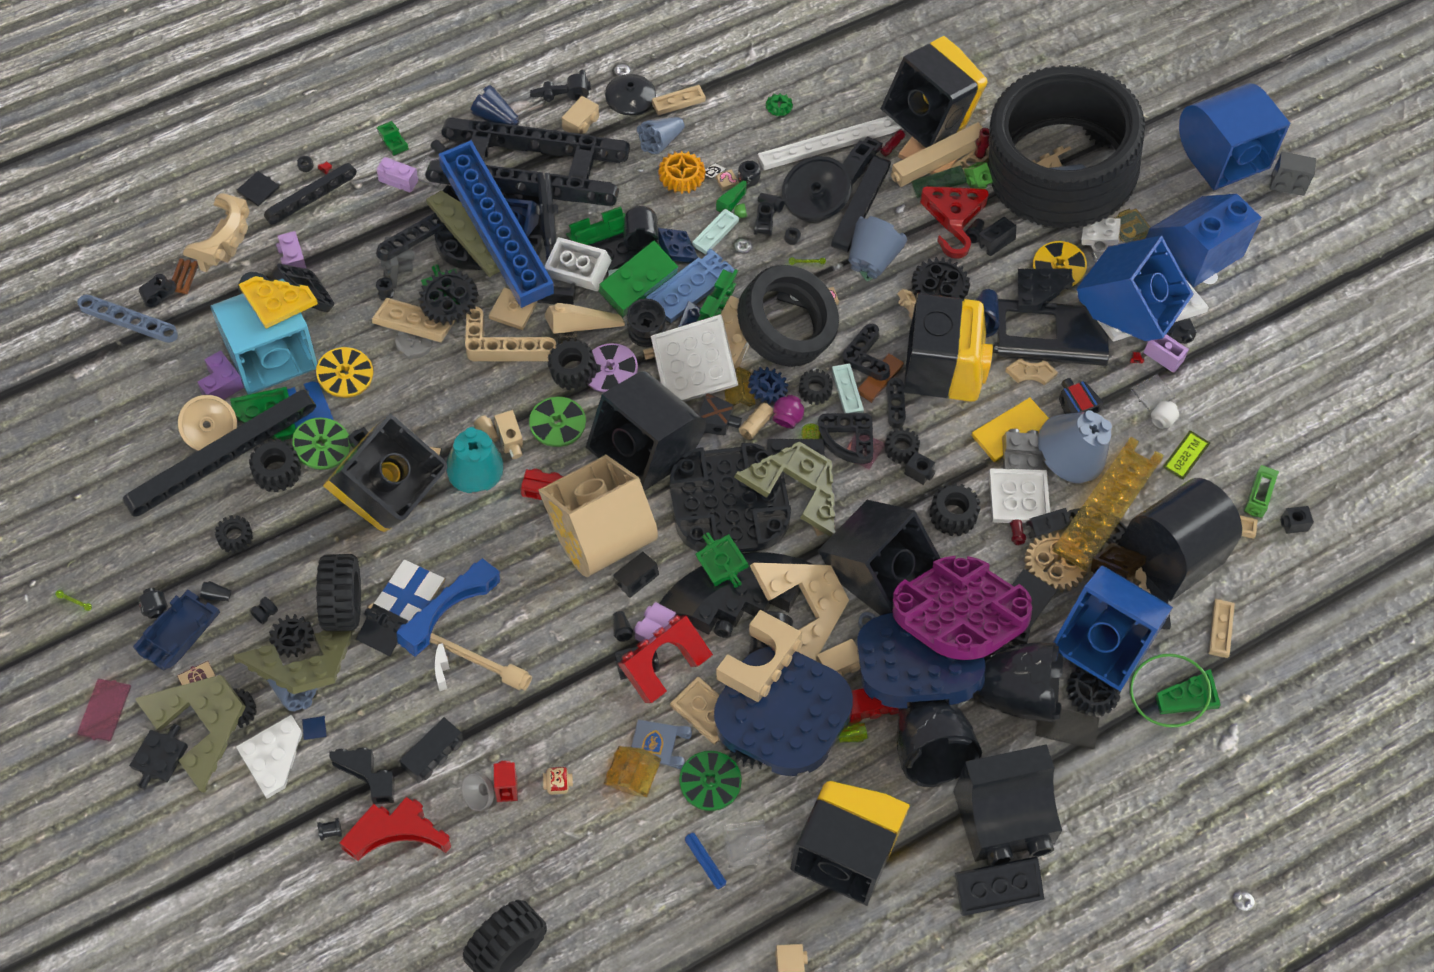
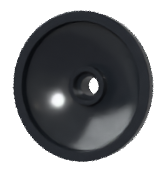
M637 74L620 75L611 80L605 90V99L608 106L615 112L623 115H639L648 111L653 106L652 98H656V90L651 81Z

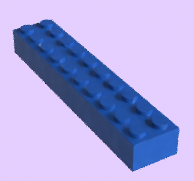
M472 140L439 153L440 166L519 306L521 308L554 294L552 279Z

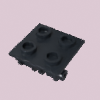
M373 604L371 609L367 608L364 612V615L367 617L356 640L391 657L398 643L396 632L400 626L407 624L408 620Z

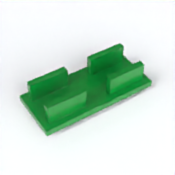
M620 206L601 213L602 221L590 225L589 218L569 225L570 232L566 233V236L571 241L590 245L623 233L625 213H623Z
M737 269L733 273L722 270L714 285L715 289L712 295H708L699 312L701 314L697 321L722 313L729 297L732 296L736 284L734 282L738 273Z

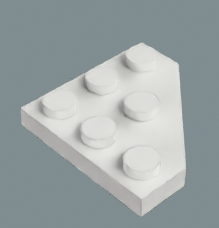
M292 715L236 746L266 799L286 788L290 768L292 769L296 749L302 737V731Z

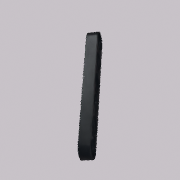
M350 163L338 167L268 208L264 213V218L271 225L280 222L353 179L357 173L356 169Z
M434 212L380 243L377 247L376 256L383 261L391 260L446 228L445 223ZM433 220H439L441 224H436ZM420 227H425L429 231H422ZM411 234L414 235L416 238L411 239L407 235ZM394 242H400L403 246H396ZM385 249L389 251V254H384L380 250Z

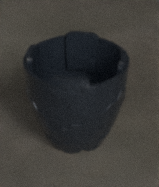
M1034 642L1002 648L985 656V682L982 689L978 690V694L982 696L979 697L980 702L1002 713L1020 719L1055 722V720L1060 719L1062 706L1058 702L1059 677L1064 673L1063 656L1058 653L1059 646L1056 643Z
M948 699L907 702V708H899L896 734L897 751L901 768L906 778L921 787H936L938 784L959 778L965 761L982 757L983 752L972 725L956 704L949 705Z

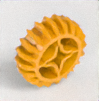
M682 150L680 153L674 151L673 155L668 153V156L663 157L662 162H660L658 170L659 180L662 182L663 187H667L668 191L673 189L674 193L680 191L683 194L684 191L688 193L691 190L696 191L697 187H700L705 179L704 162H701L700 157L696 158L695 154L690 155L689 151L687 153H683Z

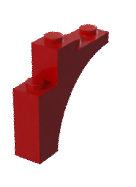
M408 797L400 803L391 815L383 806L379 808L373 804L339 842L342 850L358 862L372 850L392 842H423L445 853L451 848V843L447 833L443 830L438 832L433 828V823L424 817L423 805L416 799L410 800Z

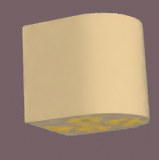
M607 455L539 489L554 531L565 553L576 569L585 577L595 574L656 541L658 538L657 526L639 477Z

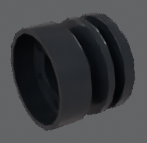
M639 299L628 308V335L636 345L652 347L651 336L666 331L665 310L659 302L653 299Z

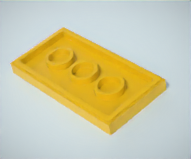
M1029 397L973 431L971 436L995 463L1003 458L1002 437L1005 432H1008L1010 429H1018L1020 433L1036 430L1039 434L1042 425L1049 418Z

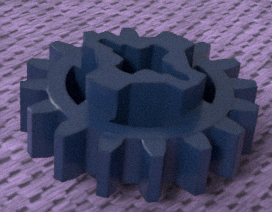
M759 367L758 371L754 370L748 380V388H751L749 393L755 394L754 399L760 398V403L767 401L768 405H770L771 401L775 404L779 398L786 396L789 384L785 383L786 377L781 378V372L777 374L775 368L770 371L769 367H766L765 370Z

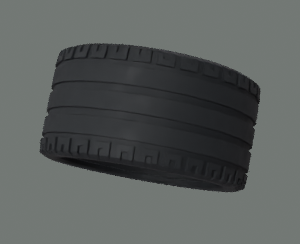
M1051 66V68L1046 67L1043 70L1038 69L1036 72H1030L1029 75H1024L1021 79H1017L997 99L990 119L988 168L992 177L991 185L998 199L1001 200L1002 204H1005L1007 209L1010 208L1012 213L1015 212L1018 217L1021 216L1024 220H1029L1031 223L1035 222L1037 225H1044V227L1052 226V228L1060 227V229L1068 227V229L1072 227L1079 228L1082 225L1084 227L1087 224L1092 225L1096 221L1100 222L1103 218L1106 219L1109 215H1113L1132 196L1139 178L1145 136V119L1138 99H1135V95L1131 93L1130 89L1126 88L1125 84H1121L1120 80H1115V77L1108 76L1107 73H1101L1100 70L1096 71L1093 68L1088 69L1084 66ZM1067 124L1095 131L1107 139L1116 151L1104 161L1088 168L1057 170L1034 163L1026 158L1015 145L1027 134L1037 129L1051 125Z

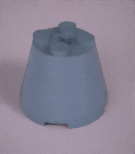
M860 216L855 224L848 259L852 264L851 269L856 272H861L862 270L867 272L869 277L877 279L904 248L907 242L906 235L904 233L899 234L894 229V225L872 216L864 219V217Z

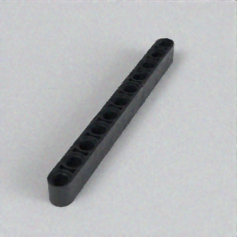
M306 390L294 393L128 492L122 499L132 516L137 517L309 415L315 410L316 404Z

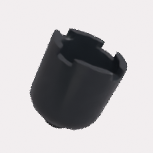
M636 206L625 213L623 223L625 247L638 251V249H644L653 241L658 244V219L656 213L651 208Z

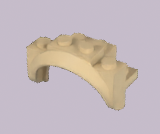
M224 193L216 196L213 203L214 206L224 209L227 217L225 220H220L210 238L198 243L189 244L183 251L184 256L197 260L201 271L208 272L209 268L213 265L217 266L220 260L229 263L231 257L235 256L237 247L243 242L248 230L246 218L249 215V208L246 200Z

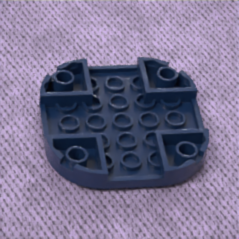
M893 613L871 619L858 633L857 652L862 687L871 699L877 698L881 701L882 705L893 708H907V702L948 699L949 705H954L973 698V693L977 690L980 691L984 685V657L960 660L943 656L903 629L896 622Z
M765 647L752 652L742 662L750 666H762L774 658L775 652L771 647ZM795 651L790 664L787 667L784 666L778 681L771 684L768 695L762 697L759 702L726 685L719 695L714 708V723L718 737L728 749L734 753L738 750L771 767L772 772L784 776H797L798 773L807 771L810 773L819 768L828 758L829 751L845 725H848L853 707L851 688L841 674Z

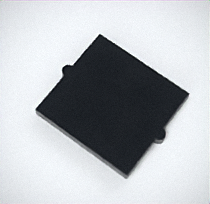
M257 171L237 189V192L244 196L247 201H251L259 207L280 186L271 180L270 177Z

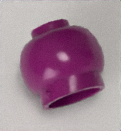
M793 395L779 398L773 406L774 415L772 420L780 426L794 429L796 424L800 423L804 417V406L801 404V400Z

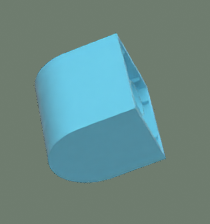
M243 293L211 305V310L223 342L248 395L316 369V356L308 326L301 312L265 329Z

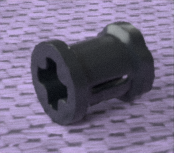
M382 277L376 282V288L379 290L378 297L382 301H385L386 298L392 299L394 295L393 284L389 278Z
M335 818V821L327 823L317 822L321 841L336 835L342 837L339 818Z

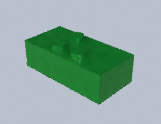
M653 241L599 284V293L623 318L627 315L628 308L632 303L639 299H646L649 294L675 276L678 266Z

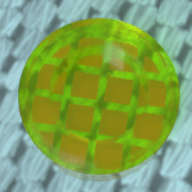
M813 423L804 425L801 432L802 438L819 439L820 431L818 426Z

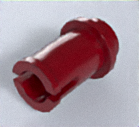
M1019 519L1012 520L1010 522L1012 530L1011 541L1015 545H1023L1027 537L1023 532L1022 521Z

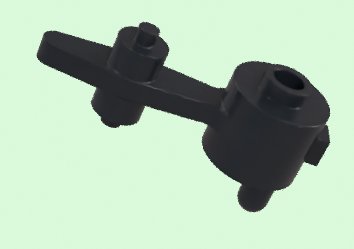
M582 69L579 71V74L570 75L566 85L554 86L550 81L544 82L542 88L530 90V97H543L545 101L550 102L554 100L555 95L567 93L571 100L577 101L581 96L588 97L591 83L586 77L585 70Z

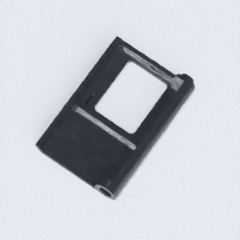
M998 299L999 328L997 330V342H994L993 353H996L997 357L1107 366L1109 360L1108 334L1098 321L1092 318L1086 306L1045 302L1037 311H1018V300ZM1006 312L1054 315L1056 318L1057 339L1007 335Z

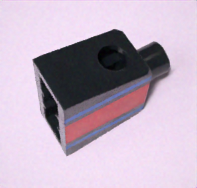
M1071 378L1062 381L1061 385L1064 389L1059 396V402L1064 414L1081 413L1088 410L1094 413L1100 412L1103 401L1086 382L1082 381L1074 384Z

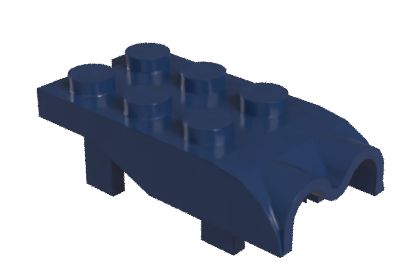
M187 589L181 597L176 595L170 601L171 607L143 632V636L136 642L133 648L141 657L150 660L159 669L165 671L174 666L220 614V611L208 602L206 605L199 602V596Z

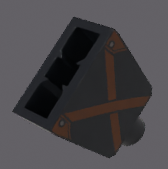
M709 393L706 394L699 415L706 421L704 433L724 436L729 426L739 429L742 418L733 415L734 405Z

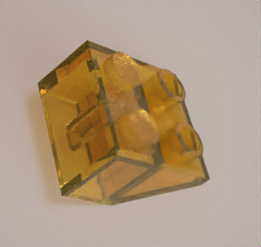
M618 746L610 769L606 774L604 785L633 796L647 798L661 758L642 748Z

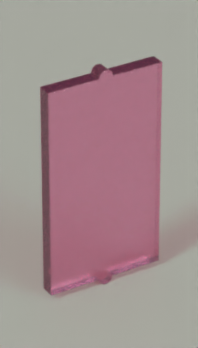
M98 679L77 734L90 737L93 740L100 739L111 742L131 685L119 683L116 680Z

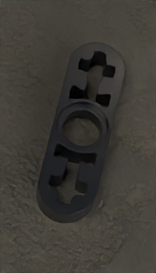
M891 378L886 388L888 423L892 428L898 429L903 427L906 419L904 383L899 378ZM893 385H896V387L898 388L897 393L895 394ZM898 400L901 402V405L894 406L891 404V401ZM897 412L899 421H896V419L894 418L895 413Z

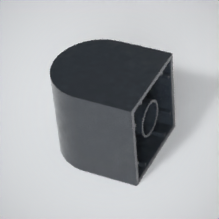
M645 371L639 372L602 393L586 448L598 459L607 455L639 477L645 491L670 475L674 464H677L682 455L697 447L704 434L706 421L651 374Z
M1192 478L1134 517L1127 526L1118 545L1147 557L1146 563L1142 566V571L1146 573L1149 579L1171 602L1226 562L1242 536V522L1234 503L1220 487L1203 478Z

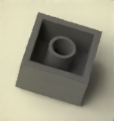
M1281 152L1272 171L1270 189L1305 196L1315 175L1316 158Z

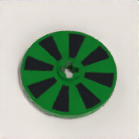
M703 751L693 755L685 762L680 772L679 783L683 796L691 805L705 811H716L726 808L734 802L741 789L742 777L739 767L732 758L718 751ZM714 777V783L707 784V778L711 779Z

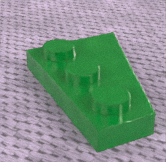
M1209 669L1205 673L1211 685V699L1206 710L1219 709L1221 704L1212 671ZM1203 674L1193 676L1181 684H1176L1158 692L1155 697L1160 715L1203 710L1208 698V685Z

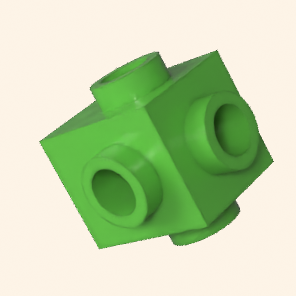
M976 162L964 168L966 182L970 188L985 189L988 187V184L992 183L987 162Z

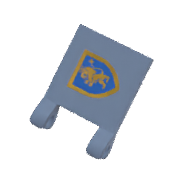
M638 720L629 759L682 769L685 764L684 758L672 756L676 736L690 739L692 736L691 728L688 726H673Z

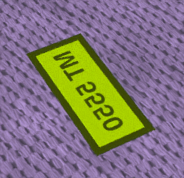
M1190 430L1163 465V468L1184 480L1210 445V442Z

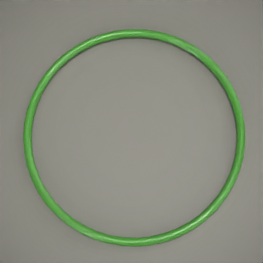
M1160 654L1147 659L1136 669L1130 683V696L1137 711L1148 721L1163 727H1181L1196 721L1206 711L1211 699V685L1205 671L1193 660L1177 654ZM1161 657H1177L1195 665L1205 677L1208 685V698L1203 710L1195 718L1181 724H1164L1146 716L1136 704L1133 695L1134 679L1146 663Z

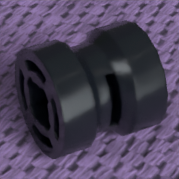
M263 597L260 600V604L252 607L249 611L263 625L268 621L270 615L278 612V609L270 599Z

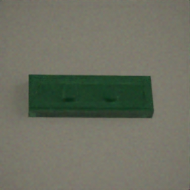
M960 165L911 181L916 197L920 198L924 187H954L966 183L967 179Z

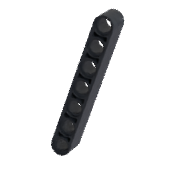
M874 155L834 234L831 247L849 252L855 224L860 216L864 217V219L866 218L889 171L890 160Z

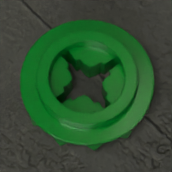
M773 93L766 101V109L775 116L787 115L793 108L792 98H788L787 94L782 95L779 93L776 95Z

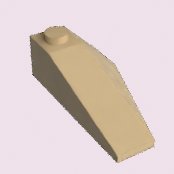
M557 303L549 306L545 312V319L553 334L625 326V322L619 314L570 304Z

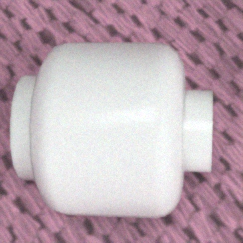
M1161 401L1151 412L1152 423L1161 429L1170 428L1179 417L1177 405L1171 401Z

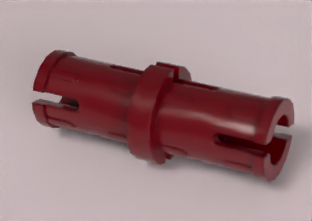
M988 128L980 129L979 138L976 140L974 155L979 159L985 157L986 149L989 147Z

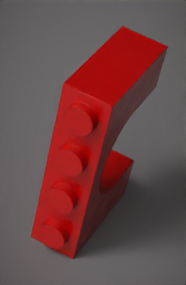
M676 615L672 617L665 628L660 627L655 630L652 638L641 641L635 651H629L621 657L623 660L618 663L645 703H653L667 692L652 667L653 655L659 646L664 643L675 645L691 667L700 666L713 655L687 616Z

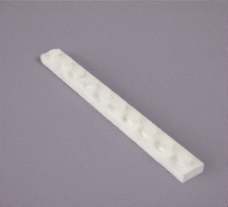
M889 116L758 153L757 159L763 170H768L857 144L860 140L864 141L867 136L874 139L904 129Z

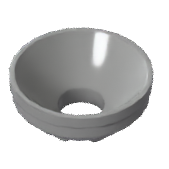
M478 772L471 773L464 778L462 782V796L467 806L474 811H482L492 804L494 785L486 775ZM483 784L486 785L488 794L483 792Z

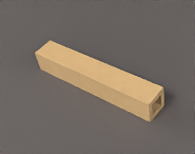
M977 122L893 164L891 173L893 181L897 182L900 187H903L974 151L980 129L983 127Z

